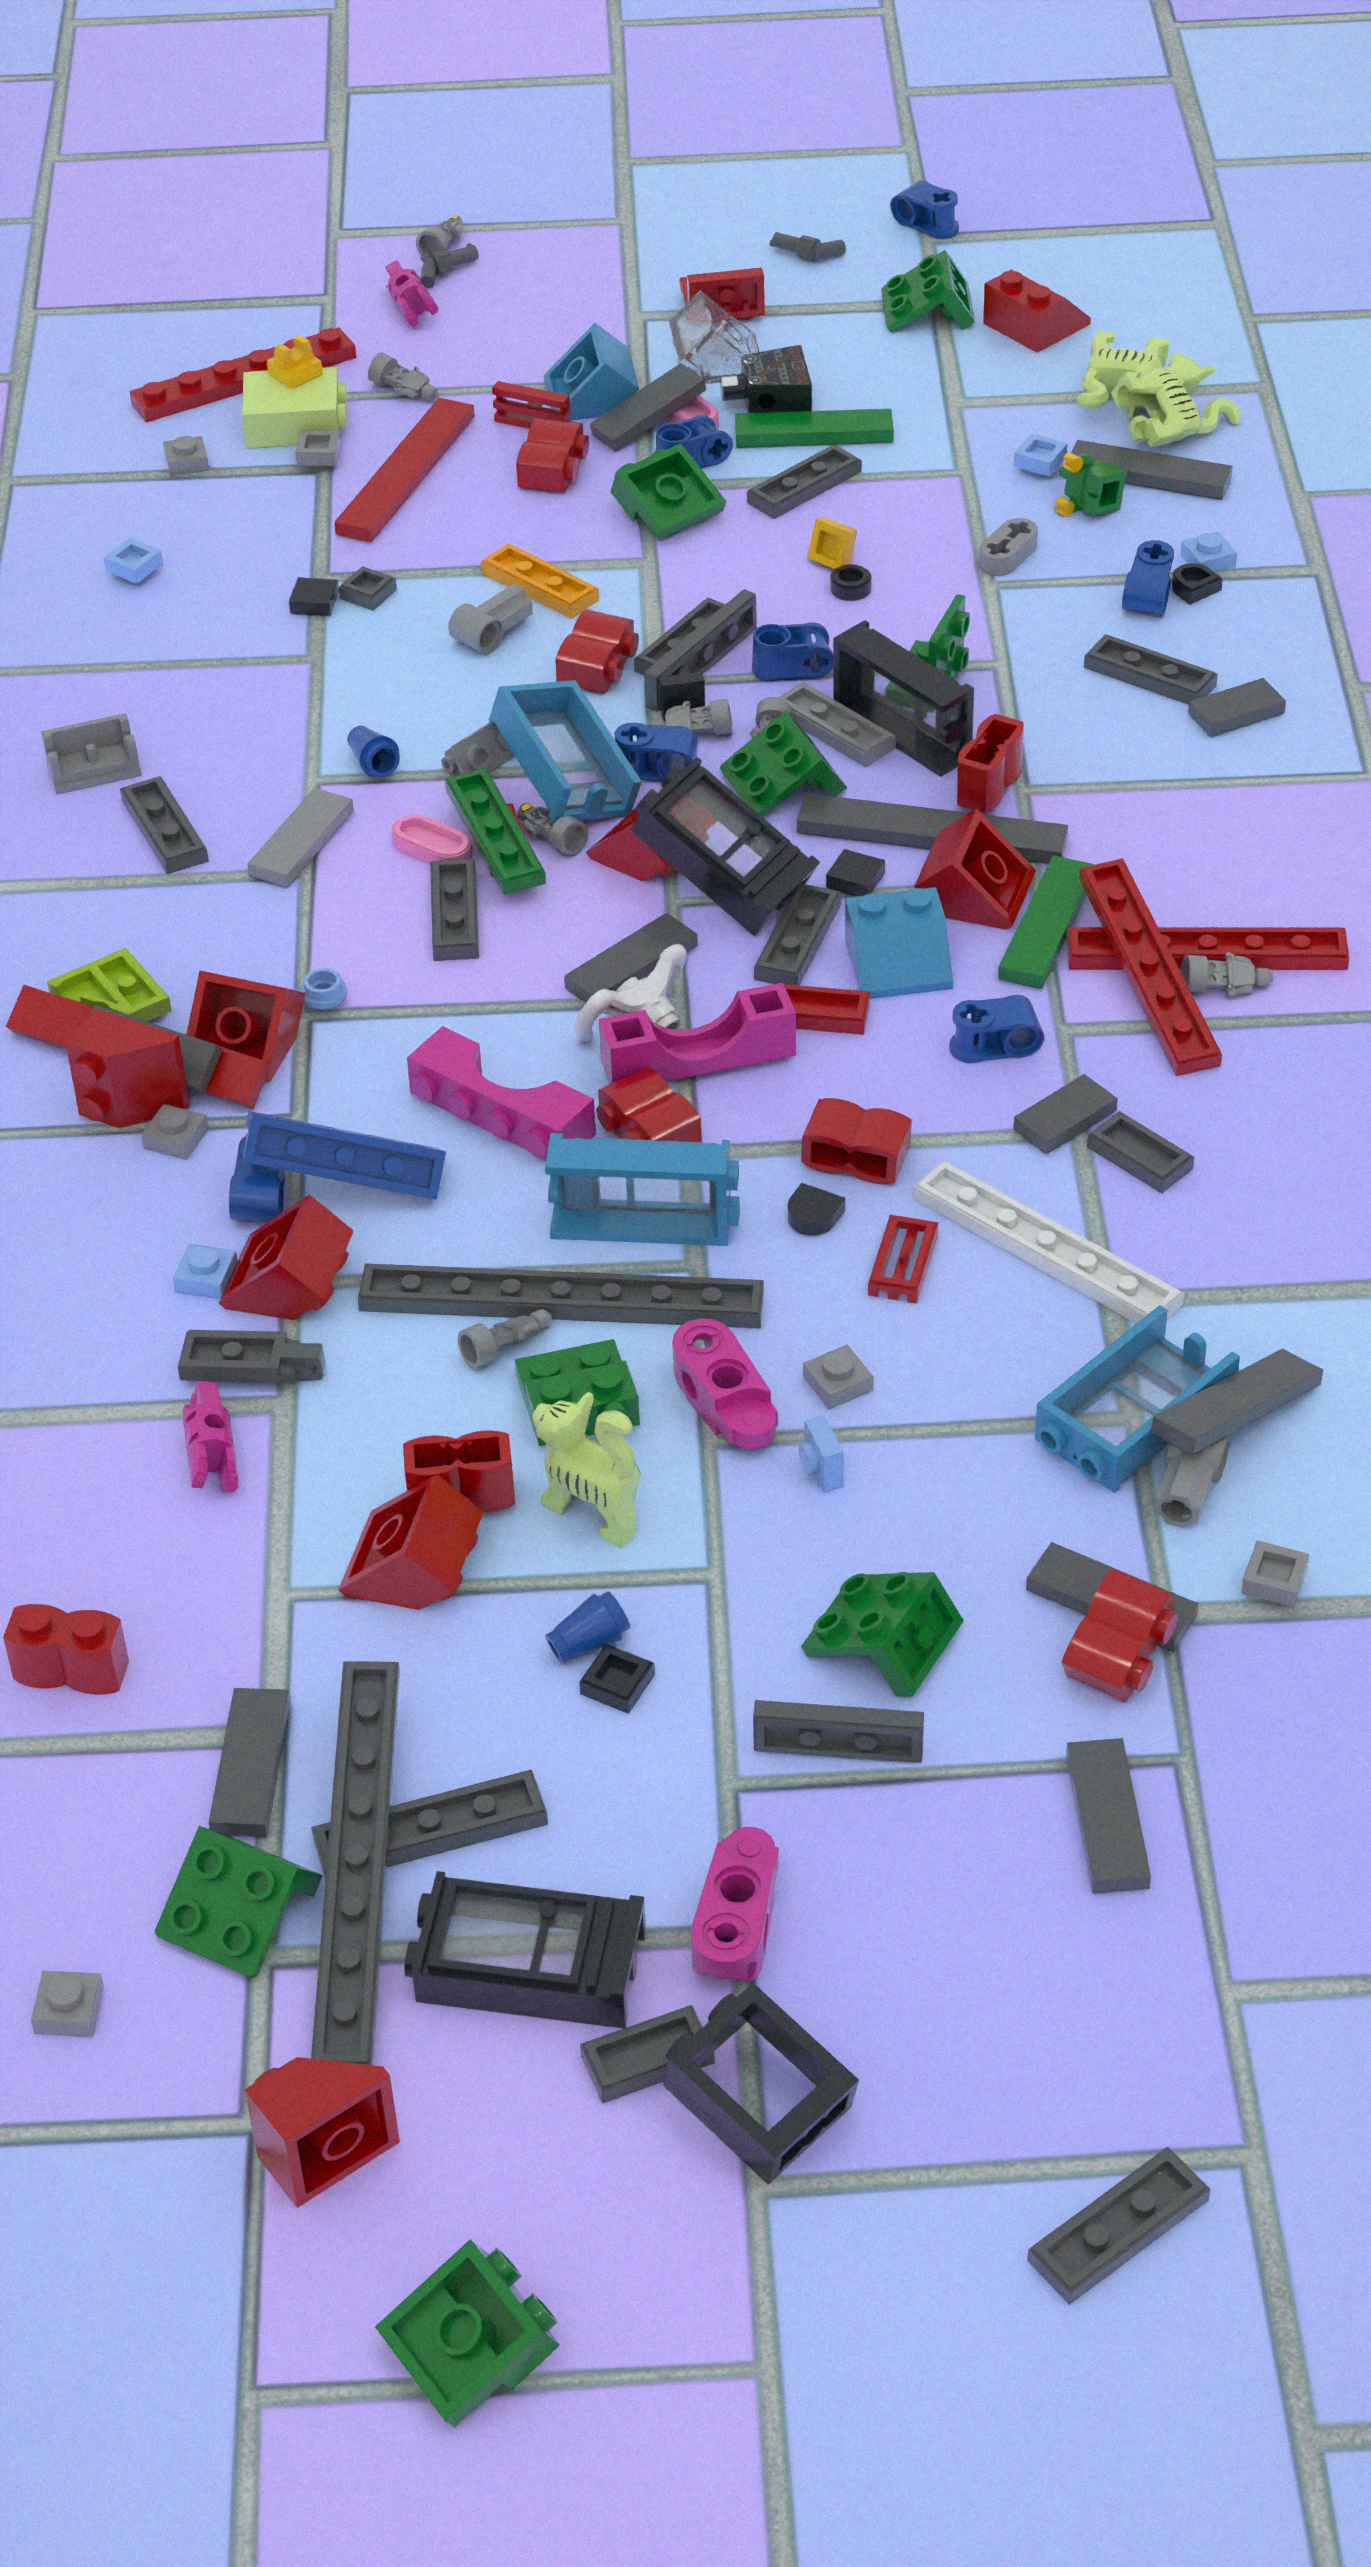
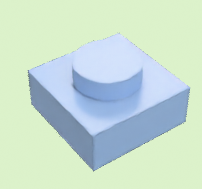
M1031 433L1015 451L1014 467L1027 470L1035 475L1050 477L1064 461L1063 457L1067 454L1068 443Z
M1218 531L1204 533L1198 537L1181 541L1180 555L1187 563L1202 564L1214 572L1236 567L1237 552Z
M129 538L104 557L105 569L111 574L138 584L163 565L162 551Z
M189 1243L173 1276L175 1292L221 1299L238 1261L236 1250Z
M822 1415L805 1420L804 1443L799 1444L798 1449L806 1474L814 1473L823 1492L843 1487L844 1451L827 1419Z

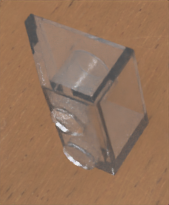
M701 290L669 321L673 336L672 344L676 348L678 356L677 364L681 363L703 378L706 384L720 383L721 377L740 376L741 358L746 354L760 352L755 333Z

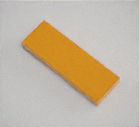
M510 543L481 561L482 574L508 587L512 584L522 587L527 597L571 619L599 601V588Z

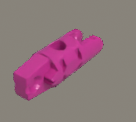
M398 260L385 266L386 271L390 275L386 288L396 301L398 308L410 326H417L419 324L417 316L426 310L432 316L438 312L437 304L422 284L414 269H403Z
M198 1380L195 1385V1392L191 1395L189 1405L185 1404L182 1410L191 1487L202 1489L207 1480L208 1472L218 1471L221 1490L232 1493L238 1489L239 1482L229 1410L221 1404L217 1383Z

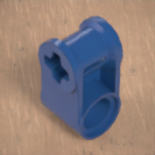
M920 180L891 199V213L895 220L903 226L911 227L936 239L951 238L959 232V223L955 220V206L958 204V195L952 190L943 189L925 180Z
M697 415L677 423L664 424L656 430V451L662 448L669 449L681 443L700 468L724 462L729 457L733 447L732 438L726 432L718 431L714 421L706 415Z
M1160 540L1145 541L1139 545L1131 571L1128 572L1126 577L1122 609L1157 615L1165 614L1171 588L1169 573L1174 560V549L1171 545Z
M815 622L789 625L765 624L757 627L753 632V674L765 681L825 676L833 669V651L828 647L830 639L827 629ZM811 634L815 635V643L812 642ZM812 657L814 658L815 667L811 665L810 659Z
M633 722L619 726L614 733V739L629 763L635 762L633 769L640 780L664 781L676 766L679 765L684 769L697 757V736L691 729L684 726L645 725ZM636 735L637 741L633 742V736Z
M1010 995L1003 998L986 1000H966L957 1004L953 1009L952 1020L956 1026V1031L950 1039L949 1049L952 1056L959 1061L978 1063L984 1060L1009 1057L1022 1058L1037 1052L1045 1040L1044 1032L1033 1005L1023 995ZM969 1013L971 1014V1019L967 1018Z
M246 1134L239 1142L234 1176L231 1177L230 1219L270 1221L283 1212L284 1186L286 1181L285 1170L242 1162Z

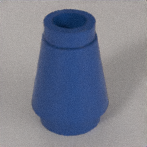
M363 725L356 726L349 732L347 737L348 745L351 747L360 767L367 775L385 777L396 770L399 765L400 755L398 745L393 739Z
M607 1591L600 1596L593 1593L554 1627V1630L547 1633L545 1638L555 1657L560 1663H563L570 1658L573 1659L602 1648L605 1644L610 1645L621 1641V1634L630 1629V1623L622 1607L611 1592Z

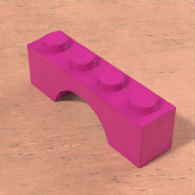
M783 982L737 991L732 1003L723 1014L712 1022L694 1029L672 1030L662 1027L650 1018L646 1010L599 1019L601 1062L610 1084L644 1067L653 1069L665 1081H671L796 1055V1011Z
M444 1026L440 1027L407 1057L410 1093L423 1101L430 1102L454 1114L459 1119L467 1120L491 1132L498 1138L505 1139L528 1150L537 1157L547 1158L550 1133H563V1139L583 1138L590 1140V1138L596 1135L594 1098L556 1080L529 1089H512L494 1084L482 1075L480 1044Z

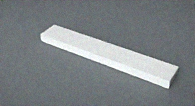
M944 1160L913 1186L914 1200L1135 1324L1159 1305L1168 1310L1167 1320L1183 1306L1184 1293Z

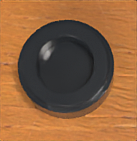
M842 565L833 570L830 575V591L841 600H860L867 597L871 592V573L860 565Z

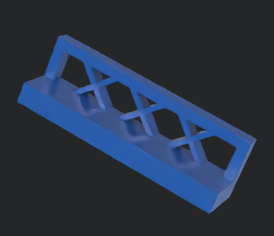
M248 1111L246 1120L248 1132L242 1162L437 1200L446 1151L442 1149Z

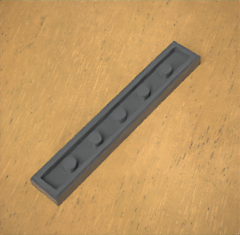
M806 793L797 818V832L931 849L939 831L968 813ZM982 814L1027 861L1049 864L1053 855L1063 857L1069 825Z

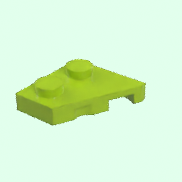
M126 947L47 981L50 993L94 1007L98 1005L147 1022L172 1011L169 996Z

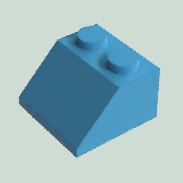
M595 322L543 375L547 391L569 395L570 420L600 417L639 390L629 348ZM551 407V409L560 410V408Z
M936 887L915 888L908 891L867 894L845 898V942L859 991L870 992V999L953 989L946 920Z

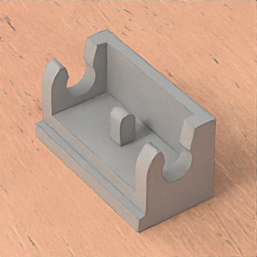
M126 713L41 731L47 768L56 794L142 776L135 738L133 734L131 735L129 719Z

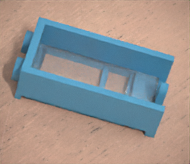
M576 680L499 686L488 721L491 725L496 724L497 729L542 800H544L547 808H549V818L553 823L566 815L580 821L627 816L632 811L642 781Z
M550 1133L545 1164V1175H550L548 1202L554 1203L550 1239L728 1246L730 1226H739L740 1197L731 1196V1190L738 1191L739 1161L730 1160V1140H722V1145L704 1142L590 1138V1140L583 1138L563 1139V1133Z
M1161 1305L1156 1307L1037 1403L1035 1440L1040 1442L1047 1451L1058 1454L1080 1469L1087 1478L1099 1482L1114 1493L1120 1489V1483L1169 1443L1151 1432L1153 1416L1239 1371L1240 1356L1233 1351L1212 1368L1205 1365L1207 1344L1205 1339L1196 1332L1185 1338L1183 1350L1165 1339L1168 1310Z

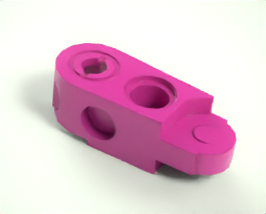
M704 1318L691 1320L679 1326L673 1335L672 1341L673 1373L677 1384L686 1394V1399L714 1434L719 1435L723 1433L731 1445L736 1444L744 1449H759L770 1444L775 1438L776 1427L778 1426V1412L771 1403V1390L732 1331L722 1322ZM703 1340L705 1348L694 1346V1342Z
M743 1827L734 1830L726 1839H722L721 1843L717 1842L691 1926L692 1968L699 1975L747 1982L756 1979L762 1970L779 1865V1847H775L771 1835L762 1829ZM719 1939H728V1942H721Z

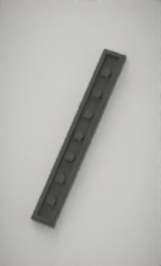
M365 1263L358 1295L359 1311L505 1318H516L522 1315L529 1316L532 1312L544 1309L551 1314L552 1320L683 1325L688 1321L704 1318L722 1322L727 1327L761 1328L764 1280Z
M343 1661L311 2052L312 2059L373 2065L400 1683L399 1662Z

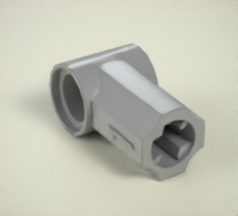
M512 584L478 607L464 603L457 607L450 617L448 623L449 635L482 654L492 653L501 643L505 631L533 614L532 601L527 597L522 587Z
M1224 1437L1193 1455L1170 1443L1166 1459V1471L1154 1503V1512L1161 1515L1166 1524L1184 1528L1187 1524L1198 1523L1212 1483L1218 1484L1222 1477L1229 1452V1437Z

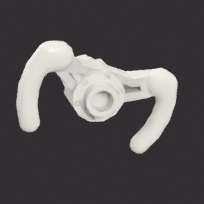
M674 944L666 948L660 954L655 969L647 978L638 980L636 977H632L624 982L617 991L601 989L592 995L576 1018L574 1032L577 1038L582 1042L590 1041L593 1037L592 1026L594 1021L602 1013L615 1016L646 1010L655 1023L662 1027L676 1030L680 1024V1019L677 1017L678 1012L666 996L668 989L675 982L686 962L685 947L681 944Z

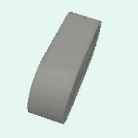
M1025 518L1007 520L980 545L979 567L982 572L992 576H1003L1010 574L1022 564L1037 548L1038 526L1035 522Z

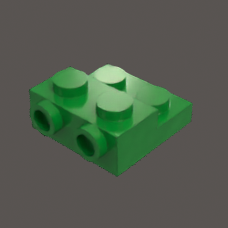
M681 443L669 449H659L652 453L650 457L635 464L627 463L615 473L610 491L632 521L642 518L658 540L723 512L726 504L724 497Z
M614 1339L514 1359L516 1376L539 1446L546 1445V1443L537 1436L532 1419L537 1406L541 1403L553 1405L558 1401L578 1403L583 1395L588 1392L593 1394L594 1400L585 1430L587 1436L595 1435L594 1430L597 1416L610 1410L620 1411L628 1416L632 1427L640 1425L639 1397L626 1360H621Z
M471 2239L375 2326L444 2421L454 2428L501 2384L504 2383L513 2390L560 2346L549 2331L558 2323L552 2312L534 2293L524 2299L513 2285L522 2277L515 2265L499 2248L496 2247L489 2254Z

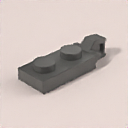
M186 1331L181 1351L178 1373L180 1380L271 1383H281L282 1381L286 1383L294 1381V1379L297 1381L322 1380L326 1361L322 1343H300V1341L289 1339L287 1332Z

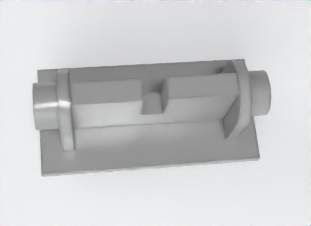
M489 722L446 750L445 757L441 759V763L448 773L465 774L484 768L491 772L515 757V755L497 729L496 724L491 725Z

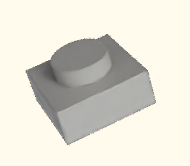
M300 430L295 452L297 466H311L313 468L336 466L341 445L339 431Z
M181 436L174 440L163 441L170 476L209 471L208 458L202 436Z
M163 1104L141 1134L144 1149L187 1160L208 1130L207 1116Z
M848 1344L803 1362V1378L828 1409L873 1391L874 1376Z
M1257 1540L1242 1580L1241 1594L1295 1607L1308 1569L1310 1554Z
M42 1970L31 2018L34 2034L93 2037L104 1989L101 1973Z

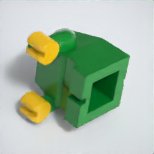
M1073 453L1065 454L1063 459L1066 460V463L1062 462L1059 476L1066 480L1064 494L1070 500L1062 496L1058 497L1055 500L1058 506H1054V511L1064 517H1068L1073 512L1082 509L1091 516L1120 510L1127 471L1109 462L1093 460V457L1089 454L1077 456Z

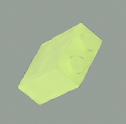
M337 367L322 368L323 375L293 389L269 375L268 371L244 372L242 419L246 449L297 446L300 430L339 431L340 433V428L347 427L346 382H338Z

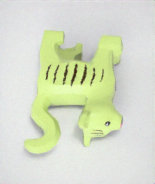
M1096 331L1091 343L1088 370L1082 379V387L1086 393L1077 395V404L1088 409L1099 408L1106 403L1110 397L1109 393L1118 385L1117 381L1125 373L1132 372L1137 378H1141L1155 368H1165L1166 359L1169 356V339L1151 337L1144 350L1139 352L1131 349H1112L1109 343H1114L1115 332ZM1142 405L1128 408L1127 418L1132 420L1138 409H1146V407Z
M1176 353L1171 356L1168 367L1155 368L1144 377L1137 378L1132 372L1125 373L1117 381L1118 385L1110 392L1119 409H1128L1142 405L1146 407L1150 418L1147 419L1143 415L1136 416L1127 427L1134 441L1148 442L1150 447L1170 444L1173 441L1179 442L1192 434L1209 433L1216 429L1219 413H1222L1233 425L1240 422L1241 413L1238 406L1227 398L1212 399L1205 407L1204 418L1200 416L1197 406L1189 395L1195 392V387L1203 379L1216 370L1214 366L1200 367L1193 359L1186 358L1182 353Z
M588 1392L583 1395L578 1403L558 1401L553 1405L539 1404L532 1415L537 1436L546 1443L544 1465L550 1485L541 1496V1505L561 1515L570 1502L571 1494L583 1501L594 1503L598 1508V1512L607 1521V1523H603L599 1528L601 1538L623 1548L636 1534L637 1513L634 1500L637 1496V1485L642 1478L640 1469L636 1464L634 1451L621 1435H628L632 1431L631 1421L628 1416L620 1411L610 1410L599 1414L594 1430L598 1439L596 1441L590 1439L585 1434L594 1400L592 1393Z

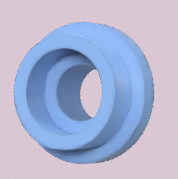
M318 968L310 971L305 976L300 992L306 993L304 1004L318 1010H329L340 1005L345 1000L347 986L337 971L330 968Z

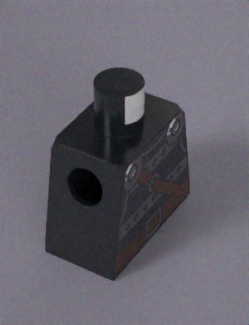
M801 345L746 354L741 358L740 376L720 378L722 401L744 399L747 413L812 411V383Z

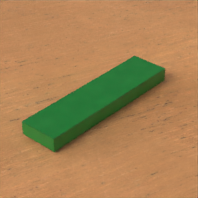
M891 408L735 414L736 447L738 448L894 442Z
M487 768L445 779L446 792L503 895L546 884L544 868Z
M1055 855L1052 856L998 966V979L1043 989L1067 938L1068 927H1072L1087 896L1079 880L1080 868L1095 864Z

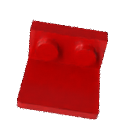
M762 267L692 274L679 278V286L690 323L711 324L717 320H748L755 316H765L764 273Z

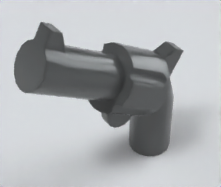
M779 232L773 235L769 245L796 252L800 258L815 261L817 258L843 255L846 252V245L842 239L821 243L818 238L802 235L799 238Z
M467 243L466 247L453 251L442 249L429 255L421 254L423 265L420 280L426 288H431L435 284L436 275L447 274L453 270V266L477 260L479 254L476 246Z

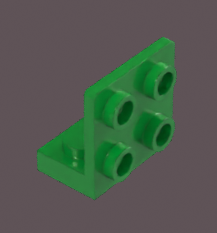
M946 250L937 255H930L924 258L918 266L903 275L899 274L892 277L881 288L886 326L890 332H894L938 305L948 320L954 318L962 330L975 323L968 282Z
M956 594L929 641L915 640L909 650L947 674L952 680L956 678L958 672L963 673L969 659V648L964 647V637L969 629L970 613L965 612L966 596ZM892 681L887 687L888 697L901 705L918 707L917 697ZM926 704L929 711L936 712V709Z
M786 710L720 766L721 771L741 799L762 817L806 780L815 790L823 786L831 796L835 797L847 788L812 739Z
M935 1572L860 1573L851 1576L841 1585L840 1592L826 1612L816 1620L813 1630L801 1645V1648L807 1657L871 1656L895 1696H913L964 1620Z
M198 1826L155 1928V1935L246 1976L256 1977L260 1972L294 1891L314 1897L323 1875L227 1834Z

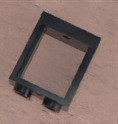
M752 1983L737 1997L730 1993L722 1998L709 2014V2022L695 2035L691 2031H687L672 2044L666 2054L668 2063L663 2086L769 2185L852 2107L859 2079L758 1986ZM745 2023H749L816 2085L804 2099L769 2131L761 2126L698 2067Z

